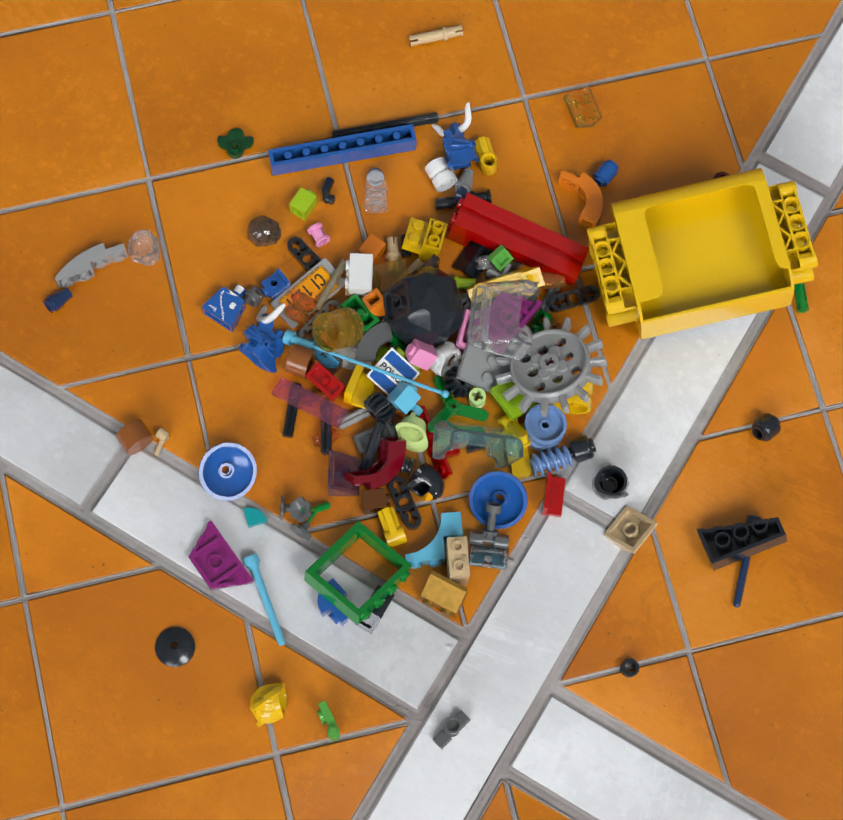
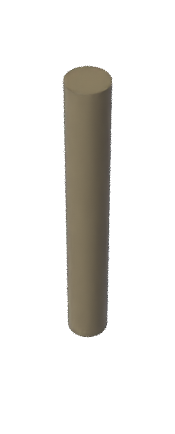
M341 260L315 303L314 308L317 310L322 308L345 270L346 260Z

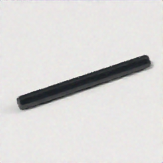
M437 112L337 129L332 131V137L348 136L413 124V127L437 123L439 117Z

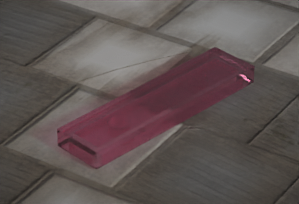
M283 377L280 378L272 391L273 396L336 428L340 427L348 414V410Z

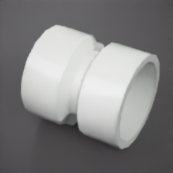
M445 157L436 158L425 167L428 177L433 179L432 183L438 192L450 189L458 181L453 170L449 171L450 168Z

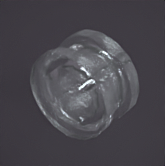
M489 255L480 256L475 259V262L478 263L476 265L477 269H488L493 266V263L487 258Z

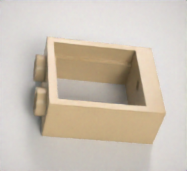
M467 536L449 537L446 540L445 547L447 578L462 586H468L470 570Z

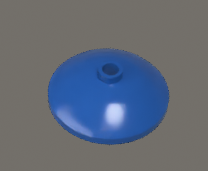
M224 442L211 447L203 455L199 464L198 475L202 487L209 495L219 500L230 501L242 497L252 488L257 475V467L254 457L245 447L233 442ZM224 466H227V467H228L227 472H224V473H223V472H222V468H223Z
M492 471L479 477L473 484L469 495V504L473 515L485 526H487L489 512L485 511L486 503L497 502L502 504L501 513L496 516L495 529H504L515 525L523 517L528 505V496L524 485L517 477L504 471ZM502 494L504 498L499 500L497 495Z

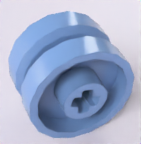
M540 404L531 408L527 413L523 428L528 432L527 437L531 441L529 446L534 450L544 452L548 449L552 450L560 444L566 432L567 421L565 415L558 407L549 404L547 417H542Z

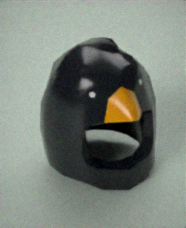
M424 463L412 474L406 484V488L422 497L424 501L436 500L443 495L445 481L436 468Z

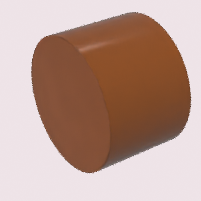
M295 343L287 358L285 372L306 379L305 375L312 368L316 351Z
M141 419L128 423L116 434L117 440L127 455H134L142 451L154 439Z

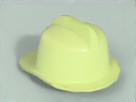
M412 412L410 416L404 417L400 423H397L395 427L398 437L406 440V449L412 452H423L428 448L426 423L417 417L415 412Z

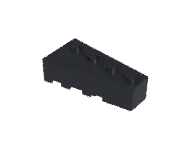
M778 517L755 520L743 524L735 523L730 526H715L710 529H697L699 539L713 571L787 542L786 533Z

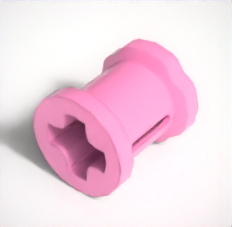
M321 222L312 225L307 230L308 234L312 235L316 241L317 247H322L331 240L330 236L324 232Z

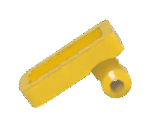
M516 440L509 441L507 448L512 475L518 479L528 478L532 471L528 447H520Z

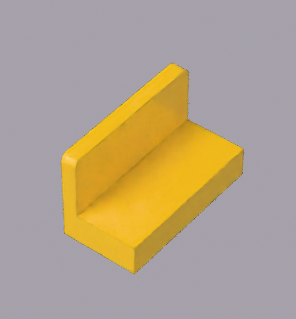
M356 365L345 390L343 401L365 409L364 401L372 394L376 385L364 373V366Z

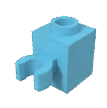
M401 381L387 397V400L404 414L411 411L415 412L419 417L423 412V409L416 404L421 396L417 393L418 389L413 384H406Z

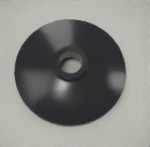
M168 628L158 636L155 652L163 664L170 667H180L188 663L193 657L195 641L193 636L183 628ZM174 642L178 643L176 649L171 648V644Z

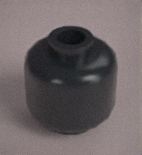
M764 413L752 423V433L756 439L767 442L771 440L781 430L779 419L770 413Z
M582 435L569 441L570 447L568 450L571 458H574L578 463L593 458L594 452H597L592 437L588 438V436Z

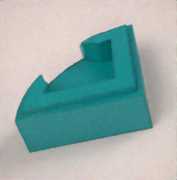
M243 508L249 528L268 522L265 515L258 509Z

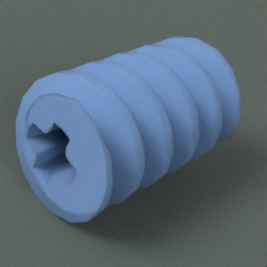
M565 445L561 446V451L558 447H555L553 452L548 449L546 455L543 451L539 452V457L536 453L531 455L530 464L535 478H537V472H540L542 476H544L545 470L552 473V468H555L557 472H559L560 466L567 470V464L573 468L570 452Z

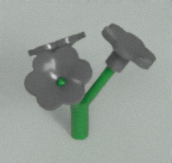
M281 496L280 520H283L285 512H290L292 518L297 519L298 522H303L301 526L292 523L290 528L298 536L309 541L311 539V535L307 532V529L310 527L309 523L317 513L330 509L331 505L326 501L311 507V503L305 501L303 497H298L291 504H286L283 496Z

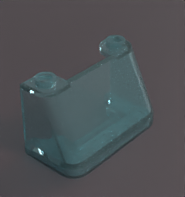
M442 420L434 427L433 458L443 459L447 451H452L454 448L462 449L467 445L487 447V457H492L496 461L495 467L506 468L523 458L524 447L522 441L503 429Z

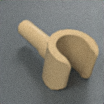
M162 428L156 433V437L160 440L154 453L155 456H159L162 445L169 439V433Z

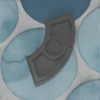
M387 322L375 325L364 334L358 345L356 360L361 362L376 361V353L383 344L392 341L391 327Z

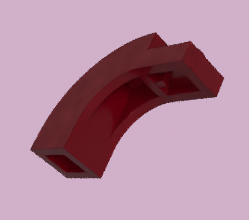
M398 436L381 438L380 454L375 464L365 470L345 472V480L352 483L353 486H365L371 490L389 483L403 465L406 455V440Z

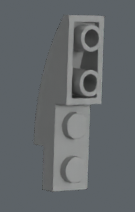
M101 243L76 256L55 277L59 288L69 287L78 281H87L95 276L93 269L103 268L112 262L123 261L128 257L124 243L108 249L105 248L104 243Z

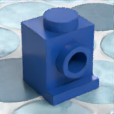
M278 268L274 274L261 282V292L266 298L270 297L273 301L291 286L290 281Z

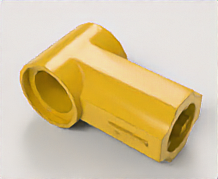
M479 137L475 140V149L479 157L481 171L484 175L491 176L497 171V157L493 152L489 137Z
M387 507L378 511L377 514L384 531L383 536L386 544L394 547L406 543L407 539L404 530L398 522L394 508Z

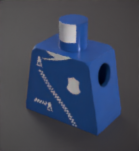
M238 284L232 292L222 287L202 306L203 314L233 333L246 308L245 300L241 298L246 290Z

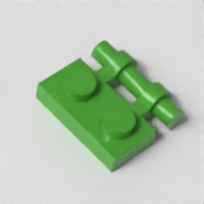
M326 701L318 704L319 710H317V715L322 725L327 724L329 739L337 741L340 738L339 728Z

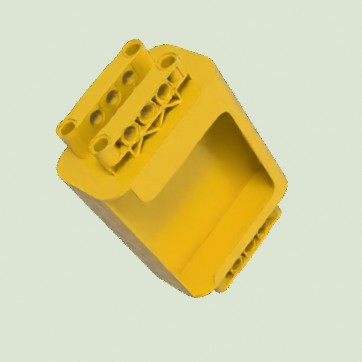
M761 168L610 203L611 223L587 228L589 251L593 259L608 327L635 321L641 340L790 306L794 294V285L813 281L814 274L812 268L818 267L817 256L811 243L795 181L792 180L768 186Z

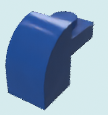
M334 578L328 582L344 597L347 596L346 591ZM318 594L317 603L322 617L330 612L328 616L335 624L340 623L341 626L346 624L348 617L321 594Z

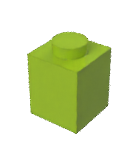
M301 187L289 203L290 212L306 221L317 205L316 194L309 189L305 190Z

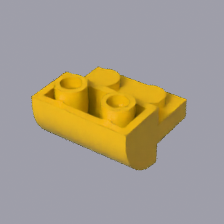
M411 217L401 249L419 254L418 259L420 260L436 258L441 251L448 223L430 218L428 223Z

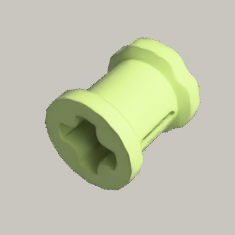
M481 388L472 389L469 393V405L479 409L483 408L486 399L485 391Z

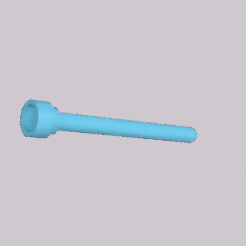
M258 554L250 555L243 559L245 567H248L253 574L277 643L283 646L285 639L259 570V563L261 561Z

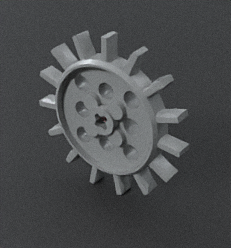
M546 317L543 319V331L533 334L527 325L523 327L524 335L527 338L521 344L512 341L508 346L510 350L515 351L512 358L497 356L498 366L510 367V372L495 376L498 385L514 382V386L503 393L507 402L521 394L524 398L519 404L520 411L525 413L532 402L541 403L540 412L542 417H547L549 404L560 402L561 408L566 414L570 413L567 399L575 394L583 401L588 402V394L582 389L587 382L601 386L603 384L601 376L591 373L592 367L607 366L606 356L593 358L590 356V353L603 348V343L599 338L585 344L583 340L591 333L590 327L587 324L577 334L569 332L572 327L569 317H566L561 329H551L550 321ZM572 357L571 360L565 361L567 358ZM577 371L580 372V373L577 374V375H572L574 372H577Z

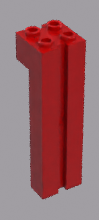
M468 192L465 198H460L446 229L448 231L446 238L467 247L471 240L493 251L502 245L514 258L513 260L531 268L540 267L542 273L557 278L571 286L578 279L582 264L589 251L588 247Z

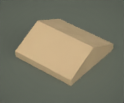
M626 506L603 535L621 550L635 554L658 523L633 508Z

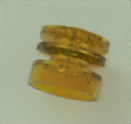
M343 307L316 316L312 331L315 342L321 350L335 352L360 343L364 328L360 315L350 307Z

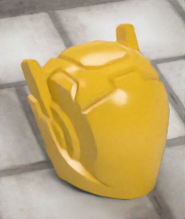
M284 682L262 685L252 693L250 697V710L258 720L256 722L258 727L285 717L284 709L287 707V698Z

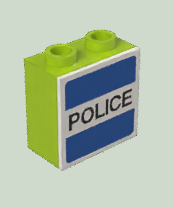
M392 347L375 365V367L414 381L422 373L419 367L408 362V359L405 357V351L400 347L397 349ZM371 370L366 375L388 396L402 381L375 370Z

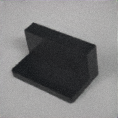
M470 240L467 247L464 248L452 265V268L463 271L468 278H476L477 280L490 260L487 257L493 250Z

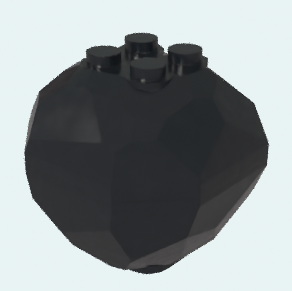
M431 265L415 270L387 288L384 292L383 302L386 322L390 325L393 334L407 345L412 343L414 339L433 346L446 342L461 326L463 321V304L457 281L436 266Z

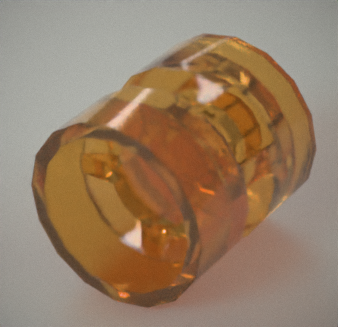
M296 290L292 297L293 304H288L283 314L304 326L310 317L308 312H312L318 302L307 294Z

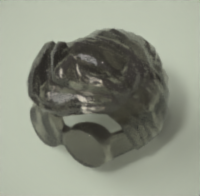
M261 215L253 218L248 224L247 238L256 247L277 244L281 237L279 223L267 216Z

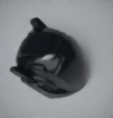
M615 465L602 467L592 480L594 493L603 500L629 496L626 492L629 486L628 477L623 469Z

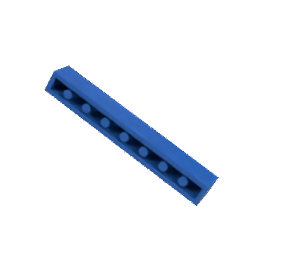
M413 124L269 149L268 152L272 174L275 176L416 150L417 140Z

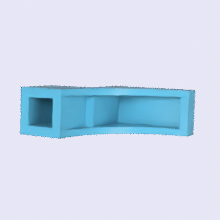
M461 512L441 513L440 528L432 542L417 552L405 554V560L412 565L411 569L421 568L422 565L439 567L445 563L444 540H447L449 537L463 536Z

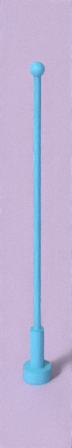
M288 329L283 335L282 341L286 345L292 346L296 343L310 349L314 348L441 394L443 398L449 396L447 390L441 391L314 345V342L297 337L295 331Z

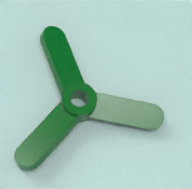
M439 375L435 376L433 381L436 388L441 391H448V389L443 388L446 385L442 381L443 378ZM440 394L444 407L428 423V431L437 432L451 417L456 415L483 422L488 419L489 414L486 410L460 404L457 400L453 399L452 395L443 398Z

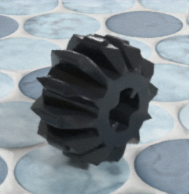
M453 366L444 373L445 377L442 381L446 385L443 388L448 389L449 395L453 394L454 398H464L470 393L473 385L456 378L459 367Z
M380 392L369 395L364 401L367 412L375 422L382 420L388 423L395 416L392 404Z

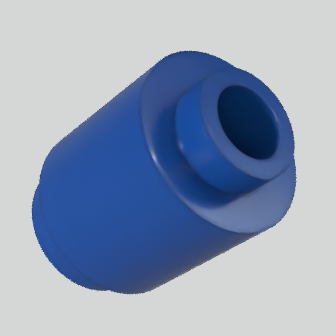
M612 160L604 161L592 175L593 180L599 187H606L618 173V165Z

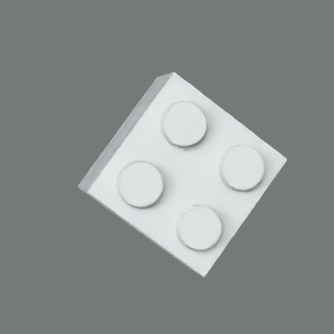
M350 253V260H346L345 296L350 298L356 293L361 299L372 291L373 254Z

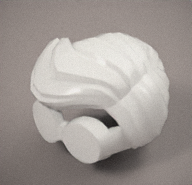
M446 341L435 347L438 358L429 368L436 375L445 376L444 373L450 370L451 367H459V359L462 358V355L455 344ZM455 355V358L450 362V366H448L449 359Z

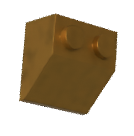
M432 570L420 599L423 600L422 603L427 607H436L440 609L441 614L447 617H451V615L456 617L466 598L468 589Z

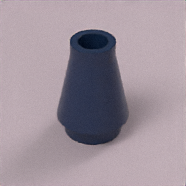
M65 288L46 296L43 303L48 311L53 313L54 311L57 312L73 296L70 290Z

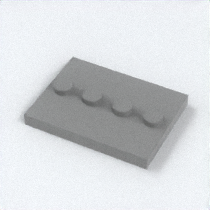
M479 308L474 317L456 378L491 394L490 389L498 385L495 376L510 372V367L498 366L497 356L512 358L515 351L507 347L501 355L497 354L479 323L486 310ZM523 329L513 340L518 344H521L527 338L524 335Z

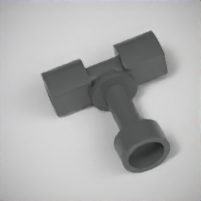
M497 502L486 503L485 511L489 512L487 528H483L482 532L470 530L469 544L482 546L483 543L494 544V548L508 549L509 536L498 534V531L495 530L496 516L501 513L502 504Z
M460 710L455 717H450L445 721L444 730L442 729L432 739L433 742L440 749H443L452 740L451 737L457 736L471 721L470 718Z

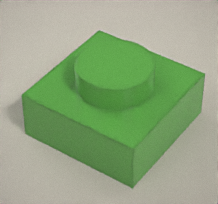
M502 245L487 257L499 271L514 259Z

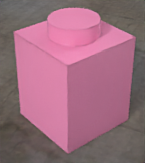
M414 339L405 350L408 362L426 371L438 358L433 345L426 344L417 339Z

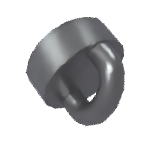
M372 168L367 172L366 180L370 186L379 187L383 184L385 177L381 169Z
M254 286L243 294V298L248 305L257 308L262 303L263 294L259 287Z

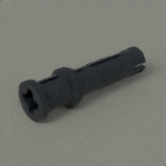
M490 189L482 192H470V194L492 203ZM455 196L435 198L436 210L455 208L459 201L454 199Z

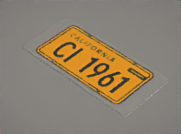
M326 258L321 260L271 302L274 309L283 303L286 304L280 316L292 329L316 310L314 305L336 270ZM340 276L327 300L345 286V280L342 276Z

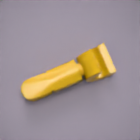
M507 415L497 419L498 424H502L505 434L509 433L520 447H527L531 444L530 439L527 437L528 432L519 424L518 419L511 421Z

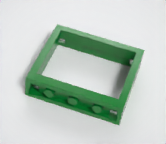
M358 521L305 571L304 581L358 625L362 620H368L372 611L375 608H380L385 602V598L388 595H393L401 582L405 583L407 581V578L411 575L412 565ZM361 538L395 566L398 571L360 608H357L320 575L351 545Z

